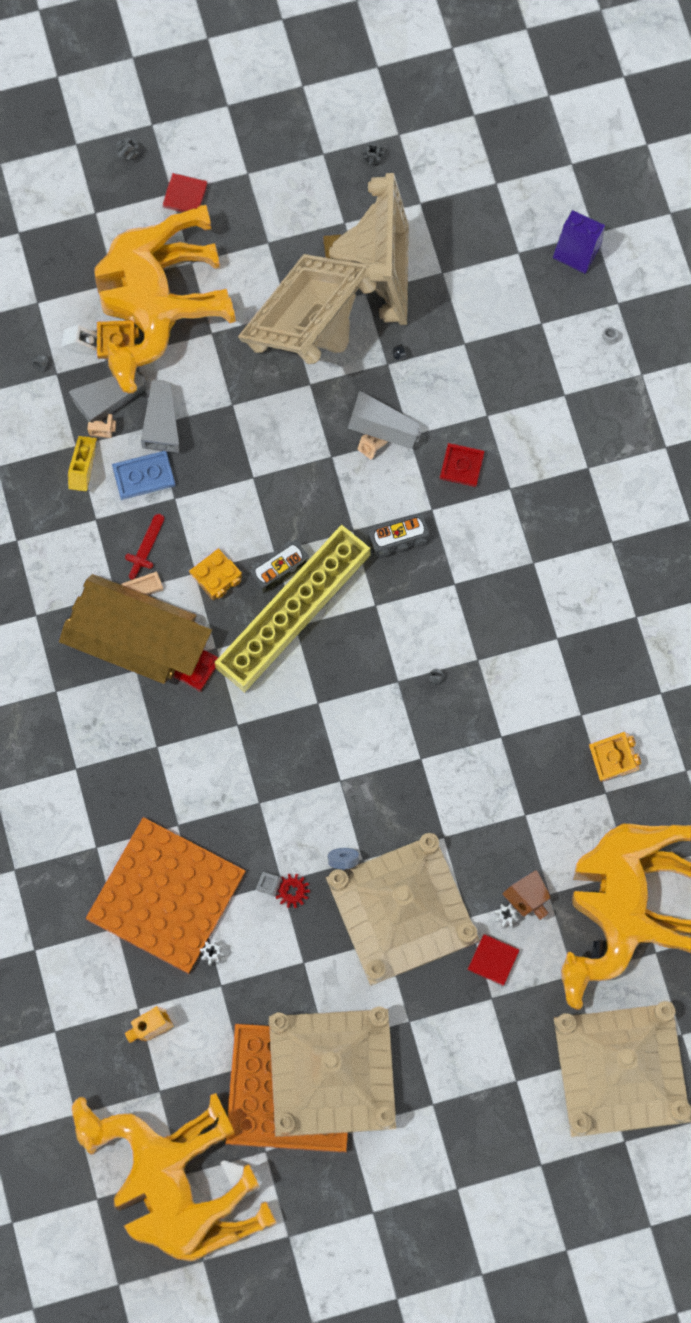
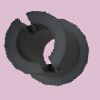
M593 941L592 957L590 959H599L604 956V941Z

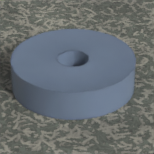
M337 848L328 853V864L336 869L353 868L359 863V853L352 848Z

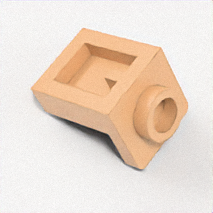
M108 414L107 424L102 421L88 422L89 436L111 438L112 432L116 431V421H114L112 414Z
M364 434L361 437L358 451L371 460L374 458L376 451L387 444L388 441Z

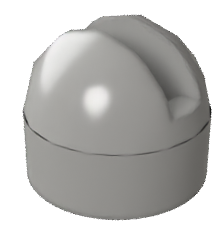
M606 327L602 334L603 341L606 343H613L618 336L617 330L613 327Z

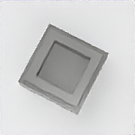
M262 872L256 890L275 897L282 879L279 876Z

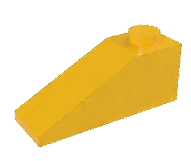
M78 436L68 470V489L87 491L91 478L97 438Z

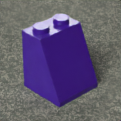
M572 210L563 225L553 259L586 274L602 245L605 225Z

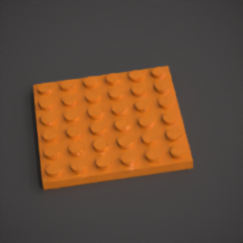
M143 817L85 919L179 970L190 974L201 954L200 949L205 947V942L210 938L246 871Z
M235 1024L228 1120L235 1134L226 1137V1145L346 1153L348 1133L275 1137L270 1027Z

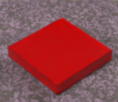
M172 173L163 201V208L179 212L197 209L202 204L208 182Z
M448 443L440 480L477 487L485 451Z
M483 934L467 971L504 987L520 950Z

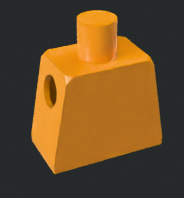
M156 1006L131 1021L133 1028L125 1032V1036L130 1043L137 1039L146 1042L173 1028L174 1025L166 1009Z

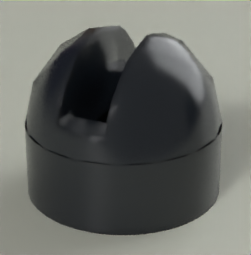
M402 344L393 348L392 354L395 359L402 360L407 358Z

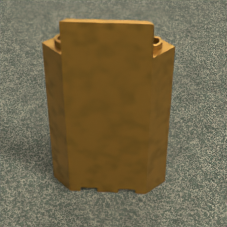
M91 574L86 579L83 585V592L80 597H77L72 607V614L63 625L59 643L162 684H165L168 679L173 678L175 670L189 676L192 675L212 632V629L195 622L196 614L94 574Z

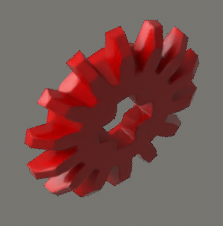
M288 874L287 880L283 876L281 877L283 883H280V889L277 890L280 895L275 897L276 899H283L280 902L281 905L287 902V908L290 907L291 903H293L294 908H297L296 902L303 905L302 898L308 900V897L304 894L310 893V890H305V887L309 884L308 882L302 883L305 879L304 877L298 880V874H295L294 878H291V874ZM290 886L298 889L295 892V896H292V894H287V891H289Z

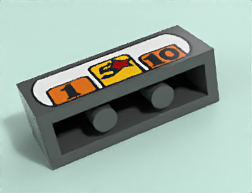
M420 514L368 530V538L375 557H386L391 552L397 550L402 552L410 546L426 544L429 541V532L423 515Z
M296 539L292 542L288 541L282 546V549L277 552H271L266 557L267 559L261 563L256 562L249 570L250 577L264 594L300 570L309 560V556Z

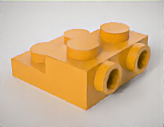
M131 320L97 322V358H108V344L111 342L117 347L139 345L135 344V338H139V328L135 327V323Z
M219 548L189 570L190 575L213 601L216 598H222L227 593L226 590L230 587H236L243 578L240 570L231 560H228Z
M622 732L589 744L600 781L603 782L617 776H625L640 770L639 765L642 762L639 754L634 752L633 747L636 746V742L632 735L629 736L628 733Z

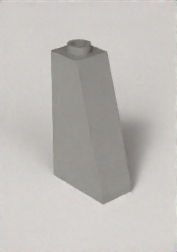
M136 371L135 384L137 390L133 394L123 392L113 376L69 391L71 400L86 420L93 423L94 421L103 420L108 414H112L146 391L145 383L147 380L142 373L138 374Z
M164 380L152 381L141 436L142 448L179 453L171 384Z
M359 391L348 429L410 449L413 448L414 442L418 443L421 432L418 431L420 426L418 422Z

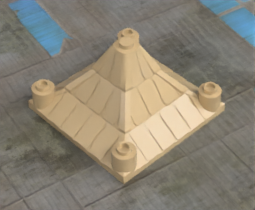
M386 173L385 177H373L371 181H368V192L372 193L373 197L378 196L375 204L371 205L356 226L345 232L333 243L329 253L330 259L368 265L369 267H366V278H370V282H377L374 291L380 297H384L387 304H383V308H380V319H383L384 323L398 322L399 325H407L409 223L394 173Z
M304 254L240 333L238 338L242 342L247 343L255 353L264 352L267 347H273L298 353L306 364H315L320 360L321 351L318 347L334 353H341L347 348L350 332L349 315L356 297L355 293L358 289L362 293H371L376 289L377 282H370V278H366V267H369L368 265Z
M424 834L419 841L361 863L353 868L344 871L334 870L326 877L370 986L480 942L477 928L472 924L435 834Z
M663 1001L658 1005L573 1016L562 1014L554 1018L571 1138L691 1122V1107L688 1104L674 1019L675 1008L672 1003Z
M378 1006L372 1010L299 1015L275 1013L269 1016L275 1137L396 1130L388 1009Z

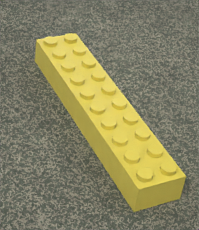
M341 525L215 661L216 669L245 693L369 558L370 547Z

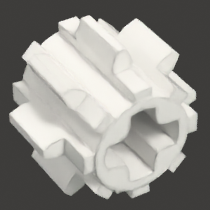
M501 904V910H495V914L498 916L495 919V923H501L502 928L505 925L512 928V922H518V918L515 916L518 911L513 910L511 904L508 907ZM506 912L509 913L507 920L503 919Z
M215 940L212 944L205 942L206 947L200 949V952L204 954L201 957L202 961L208 960L209 966H211L212 962L219 964L218 959L224 957V954L221 953L223 946H216ZM215 949L216 954L210 957L208 952Z

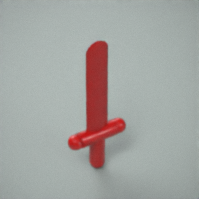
M162 514L154 515L136 556L131 554L125 555L127 561L134 563L129 574V579L131 580L136 578L141 566L148 569L153 568V563L146 559L164 522Z

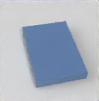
M166 451L112 464L121 500L175 487Z

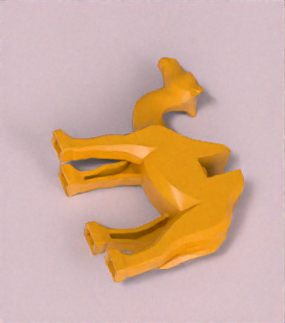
M206 205L183 213L170 215L156 225L128 229L117 235L112 241L107 255L95 267L96 286L103 313L108 316L133 321L145 335L143 342L133 347H117L112 342L108 344L109 368L120 389L125 393L133 394L137 390L135 384L136 368L154 362L164 354L167 349L170 330L176 320L181 318L221 316L230 324L236 322L227 289L203 294H171L163 271L164 268L182 261H202L211 265L214 269L220 268L215 243L206 246L182 242L165 245L174 234L185 228L198 226L204 230H210L211 222Z
M623 823L606 833L593 850L578 860L573 880L601 882L600 893L574 891L572 904L578 911L600 926L606 937L608 950L606 955L599 959L575 956L572 952L567 953L561 967V976L566 1002L571 1008L579 1010L583 1007L582 996L589 981H606L620 976L628 966L635 948L640 943H654L662 947L680 949L691 953V937L678 934L691 935V920L663 916L647 909L648 887L645 874L654 872H673L691 879V862L673 852L658 851L674 842L691 841V825L643 826Z
M216 1093L210 1095V1104L204 1113L186 1123L175 1134L167 1137L156 1134L142 1119L133 1114H117L100 1120L88 1108L84 1097H79L73 1103L72 1114L77 1140L90 1155L94 1154L97 1148L116 1138H124L131 1145L133 1151L132 1169L124 1184L115 1195L114 1204L116 1209L121 1211L144 1200L150 1213L124 1225L129 1236L135 1241L156 1246L167 1255L176 1259L195 1261L218 1248L237 1242L248 1235L263 1231L265 1227H271L276 1224L266 1201L261 1203L256 1216L245 1221L235 1223L217 1221L231 1214L236 1205L249 1191L259 1188V1184L249 1164L244 1166L240 1181L226 1194L208 1202L193 1203L191 1187L183 1168L192 1158L203 1153L211 1145L235 1134ZM218 1120L215 1128L205 1134H201L203 1130Z

